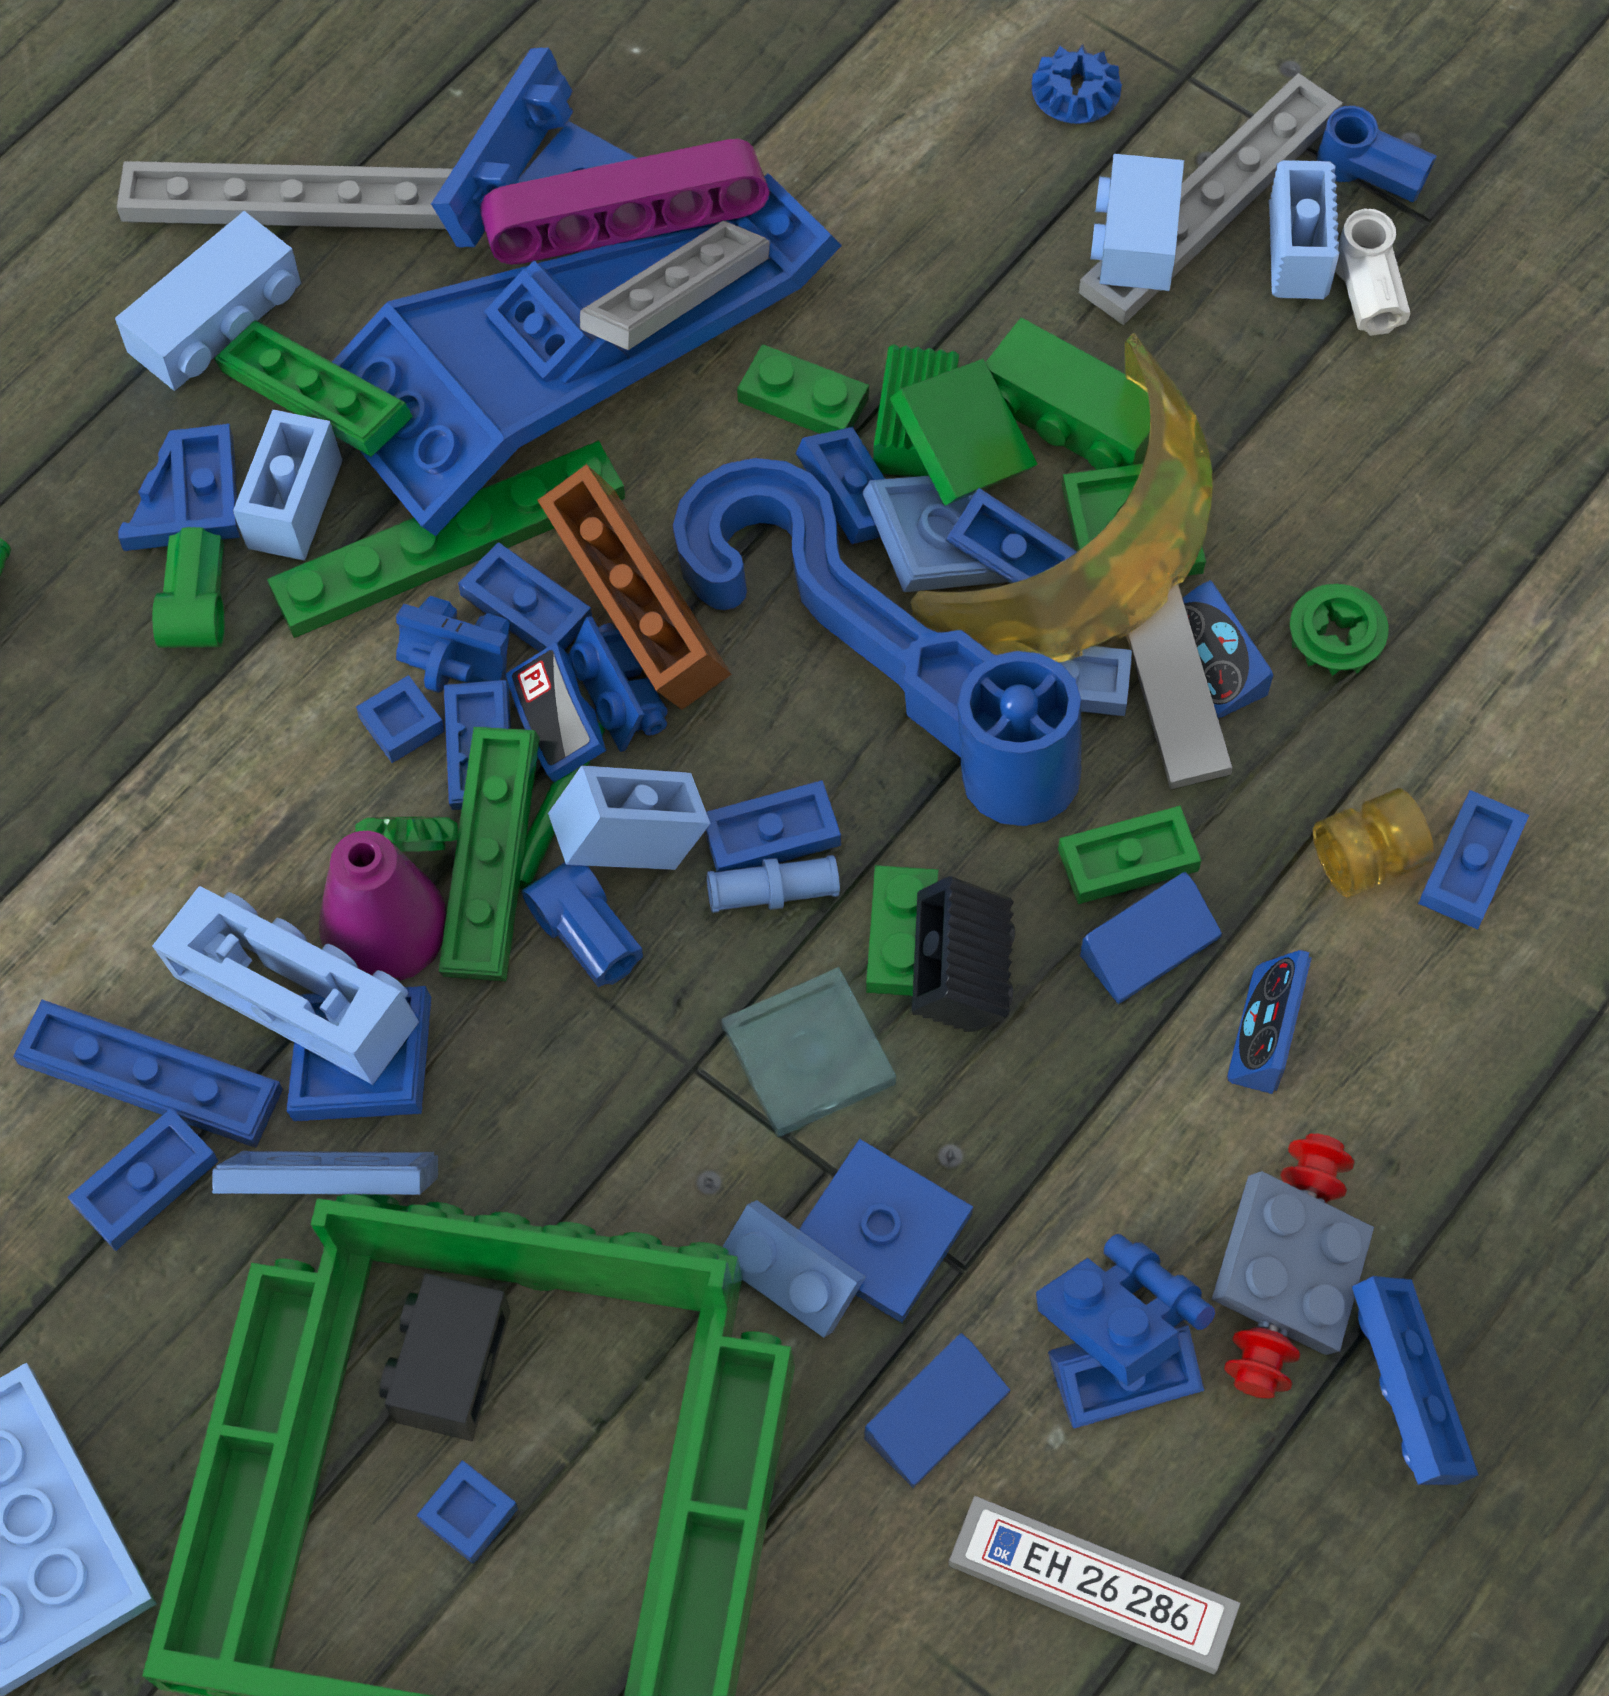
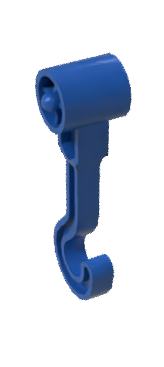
M752 458L724 464L697 479L679 501L673 522V531L683 579L703 602L715 609L727 610L740 605L746 598L747 584L742 556L727 543L735 532L748 525L758 523L775 524L785 529L792 536L793 563L801 602L821 625L895 681L905 692L907 716L961 757L962 780L966 795L978 811L1002 824L1027 826L1047 822L1066 810L1078 793L1081 778V696L1075 678L1061 663L1040 653L1014 651L994 655L962 630L939 633L930 630L863 580L840 559L836 517L831 497L813 474L786 461Z

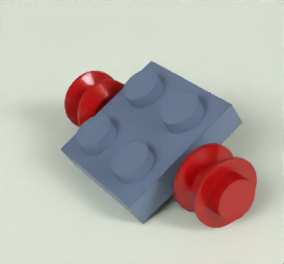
M1312 1133L1306 1135L1305 1139L1292 1141L1289 1144L1288 1151L1293 1158L1298 1160L1297 1166L1284 1168L1280 1174L1281 1180L1263 1171L1248 1176L1212 1296L1213 1301L1259 1323L1258 1327L1234 1333L1232 1340L1237 1347L1243 1350L1241 1359L1229 1360L1224 1366V1370L1235 1379L1234 1386L1241 1392L1254 1397L1271 1399L1274 1397L1275 1392H1284L1291 1389L1292 1381L1281 1370L1283 1363L1297 1362L1300 1359V1352L1287 1337L1324 1355L1340 1352L1355 1298L1352 1286L1359 1283L1374 1227L1326 1203L1341 1199L1346 1195L1347 1188L1336 1178L1337 1173L1351 1171L1354 1167V1160L1344 1151V1145L1339 1140L1327 1135Z

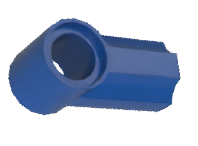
M1343 106L1336 109L1328 118L1316 161H1328L1336 166L1334 173L1336 175L1335 181L1351 182L1360 178L1410 202H1414L1424 187L1437 156L1378 130L1376 119L1365 109L1356 106Z
M564 862L522 890L523 899L541 928L551 938L559 936L597 987L605 984L613 985L631 973L635 964L643 958L641 946L607 905L606 895L588 866L566 865Z

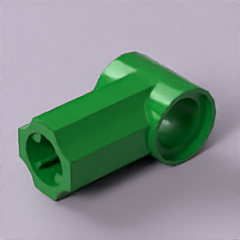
M184 527L177 534L169 536L163 593H156L152 612L153 634L158 648L222 646L225 633V612L220 587L224 544L220 535L209 533L201 527Z

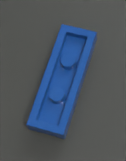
M1372 1276L1352 1286L1359 1307V1324L1365 1336L1370 1340L1381 1373L1380 1387L1385 1399L1392 1406L1403 1439L1402 1453L1407 1465L1414 1472L1417 1484L1457 1485L1478 1476L1412 1280Z

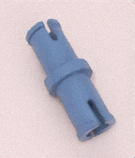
M834 855L827 856L826 858L781 864L778 863L777 858L763 859L762 866L707 872V889L712 913L719 912V910L768 904L770 910L782 909L784 902L824 896L836 897L839 896L840 892L839 873Z

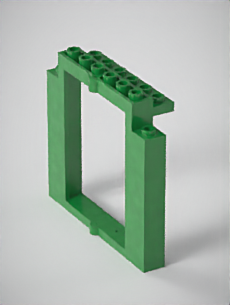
M346 1194L337 1196L336 1201L317 1198L310 1225L324 1246L318 1273H315V1269L311 1265L293 1259H276L274 1266L251 1263L142 1676L159 1690L192 1696H431L273 1668L372 1263L377 1261L513 1282L540 1291L558 1289L700 1311L624 1696H735L795 1370L791 1346L781 1345L782 1340L780 1338L756 1331L743 1332L740 1339L732 1337L743 1279L738 1256L729 1255V1251L722 1246L706 1242H694L689 1246L682 1247L662 1245L663 1242L659 1238L640 1232H626L622 1236L596 1235V1231L591 1227L574 1222H559L556 1225H546L543 1227L530 1225L528 1219L508 1212L468 1216L464 1215V1211L459 1207L442 1202H427L425 1205L403 1206L399 1205L398 1200L385 1194Z

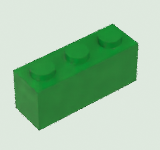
M1022 317L986 361L1015 420L1035 430L1047 443L1054 446H1063L1087 459L1096 470L1146 463L1167 435L1173 404L1172 399Z

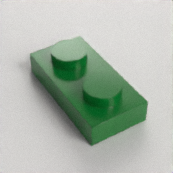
M762 344L737 388V399L739 403L822 434L850 428L855 425L869 399V385Z
M1181 806L1059 838L1058 851L1078 904L1173 879L1183 872L1187 874L1199 872L1202 861Z
M875 865L866 993L913 995L917 891L938 882L939 869Z

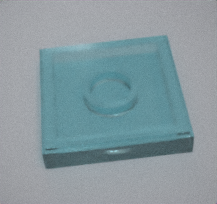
M839 967L722 1019V1028L777 1138L896 1085V1074Z

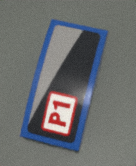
M557 642L505 673L525 730H535L540 737L537 756L547 776L553 782H556L606 751L595 710L581 696L570 656Z

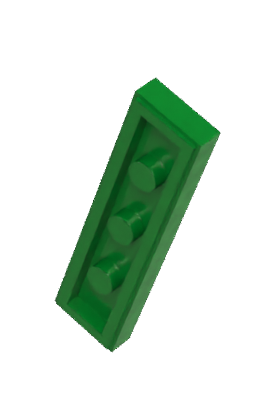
M256 320L214 358L222 373L297 415L330 421L335 437L370 457L413 417L404 401Z
M473 727L438 971L443 977L507 981L540 740L535 730Z

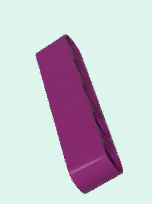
M727 139L502 186L492 190L484 197L481 202L480 213L494 257L502 263L512 265L717 223L723 220L745 217L756 213L765 205L769 197V188L753 146L745 140Z

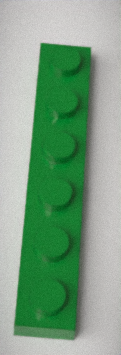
M598 440L479 490L436 536L422 528L416 519L412 518L270 577L267 581L293 638H296L479 561L498 542L509 548L554 529L538 499L586 464L613 487L621 500L625 499L624 485Z

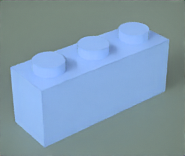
M243 211L115 318L127 353L171 389L177 390L188 379L200 375L208 367L210 361L253 321H258L274 306L283 304L292 296L295 289L301 284L293 249Z

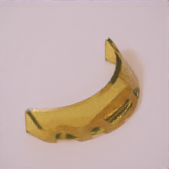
M1132 333L1125 342V376L1127 380L1148 392L1150 435L1140 475L1122 508L1104 530L1090 543L1068 559L1035 576L1012 584L977 591H918L911 599L913 617L925 627L938 633L962 630L994 655L1023 651L1040 653L1057 662H1064L1081 657L1082 650L1102 643L1115 635L1122 638L1135 630L1168 601V594L1171 588L1176 584L1182 583L1196 561L1207 532L1213 490L1210 454L1200 423L1191 406L1135 333Z

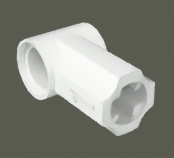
M1361 209L1352 213L1345 222L1339 239L1337 251L1340 253L1335 271L1346 283L1358 330L1368 332L1369 336L1387 334L1394 328L1406 324L1410 317V309L1392 247L1396 238V228L1392 220L1383 212L1375 209Z

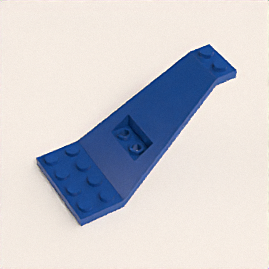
M767 173L764 177L769 188V197L765 205L756 213L726 220V222L770 240L769 259L629 350L581 330L580 310L720 222L607 245L537 263L534 260L529 266L388 301L339 353L332 363L404 401L413 417L372 457L363 452L361 453L420 526L436 536L518 448L801 289L842 245Z

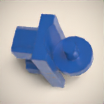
M429 596L419 608L403 604L396 615V623L400 631L396 660L425 670L424 684L427 690L437 693L442 692L444 685L448 684L450 678L465 683L506 680L507 649L510 633V623L506 618L487 613L484 616H480L475 625L457 620V609L449 601Z

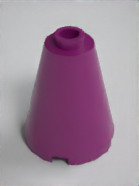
M374 831L351 833L337 843L331 854L319 916V934L322 945L324 947L325 944H330L339 948L354 960L358 969L370 975L380 970L393 978L399 977L400 981L414 977L434 961L442 947L447 915L443 897L436 885L388 838Z

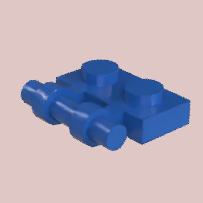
M1116 1234L1107 1241L1104 1247V1255L1116 1264L1114 1267L1105 1272L1089 1258H1086L1036 1292L1038 1311L1126 1386H1129L1180 1351L1179 1331L1174 1326L1186 1320L1197 1330H1202L1212 1322L1215 1316V1309L1201 1298V1289L1184 1275L1173 1276L1160 1265L1159 1255L1142 1242L1133 1244L1123 1235ZM1143 1286L1157 1297L1147 1305L1133 1295L1134 1292Z

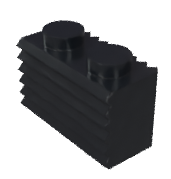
M948 876L917 891L912 995L913 1015L933 1018L934 1022L953 1025L954 1029L963 1028L964 1032H974L1007 1018L1013 999V986L1009 981L1012 973L1008 970L1012 963L1009 955L1013 950L1011 947L1015 939V926L1010 921L1014 914L1010 910L1014 903L1011 898L952 876Z

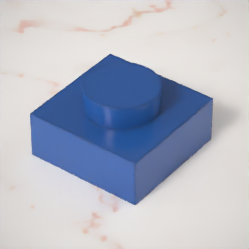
M409 675L356 706L359 719L391 763L445 732L442 719Z
M462 1460L420 1510L417 1517L423 1525L474 1564L516 1513L518 1506L514 1500Z

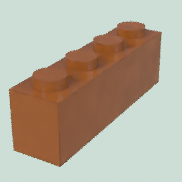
M586 464L538 499L539 504L657 692L683 710L732 675L613 487Z

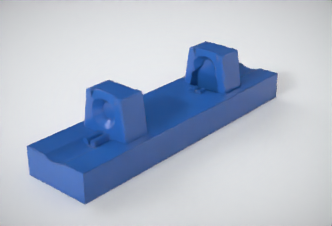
M549 47L530 49L431 203L457 247H476L485 232L480 213V206L484 197L496 188L520 183L518 178L548 130L564 127L573 113L572 108L567 103L573 91L566 78L559 71L557 61Z

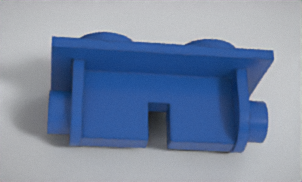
M592 616L586 617L568 655L570 656L575 676L583 681L596 706L597 716L601 725L609 730L619 751L622 752L627 749L635 731L643 730L647 736H652L664 730L667 726L665 717L668 710L665 704L662 703L649 678L628 681V677L640 675L643 669L615 625L608 623L597 627Z

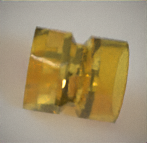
M1401 788L1393 789L1363 802L1360 813L1349 808L1315 822L1313 827V841L1322 868L1331 884L1346 898L1353 897L1383 884L1386 873L1393 877H1399L1430 864L1434 857L1433 841L1425 817L1415 800L1408 792Z

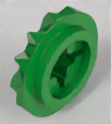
M1326 584L1305 593L1295 604L1288 625L1292 636V649L1300 650L1306 658L1308 667L1318 664L1328 668L1332 676L1340 670L1351 669L1358 674L1366 664L1373 660L1377 661L1386 645L1389 633L1388 620L1380 604L1365 591L1345 584ZM1329 618L1331 621H1335L1339 628H1351L1346 640L1347 646L1344 642H1340L1336 635H1324L1327 631Z
M368 817L355 825V832L374 831L388 838L401 852L445 850V841L458 840V823L449 817Z

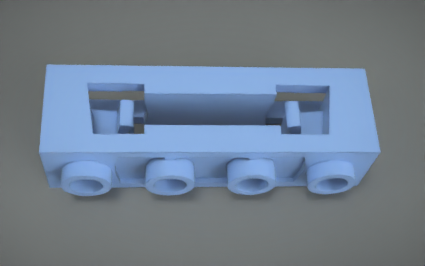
M199 886L152 946L176 979L372 1085L419 1023L405 999L408 995L407 989L395 978L380 970L370 975L358 969L357 964L351 957L333 945L325 944L320 949L308 943L301 931L281 918H276L272 923L260 918L256 910L249 903L230 892H227L222 898ZM242 946L256 953L265 967L325 998L319 1008L325 1013L329 1021L317 1016L311 1004L305 998L248 969L247 967L252 962V959L248 957Z

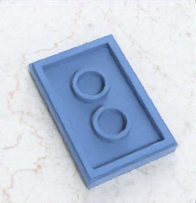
M241 1151L218 1164L213 1169V1193L420 1195L438 1179V1155H434V1152Z

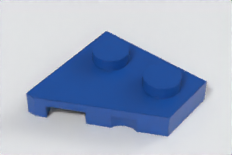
M230 424L170 430L158 452V464L153 470L148 472L138 491L141 501L130 523L123 522L118 530V538L123 551L168 546L169 536L177 534L184 527L204 528L209 533L220 535L222 540L240 538L239 526L233 511L237 502L234 437Z

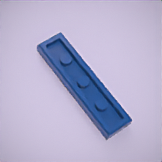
M41 1000L13 1056L18 1065L161 1115L172 1108L186 1124L255 1148L283 1091L279 1081L45 1000Z

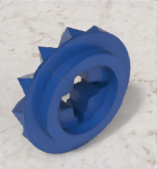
M1083 44L1076 52H1068L1059 46L1053 57H1041L1038 69L1032 76V94L1037 105L1047 115L1066 123L1083 124L1103 118L1115 108L1121 94L1122 84L1119 79V66L1110 65L1107 62L1104 51L1095 55L1087 53ZM1081 74V76H1084L1082 88L1078 89V95H1072L1073 87H1070L1072 76Z

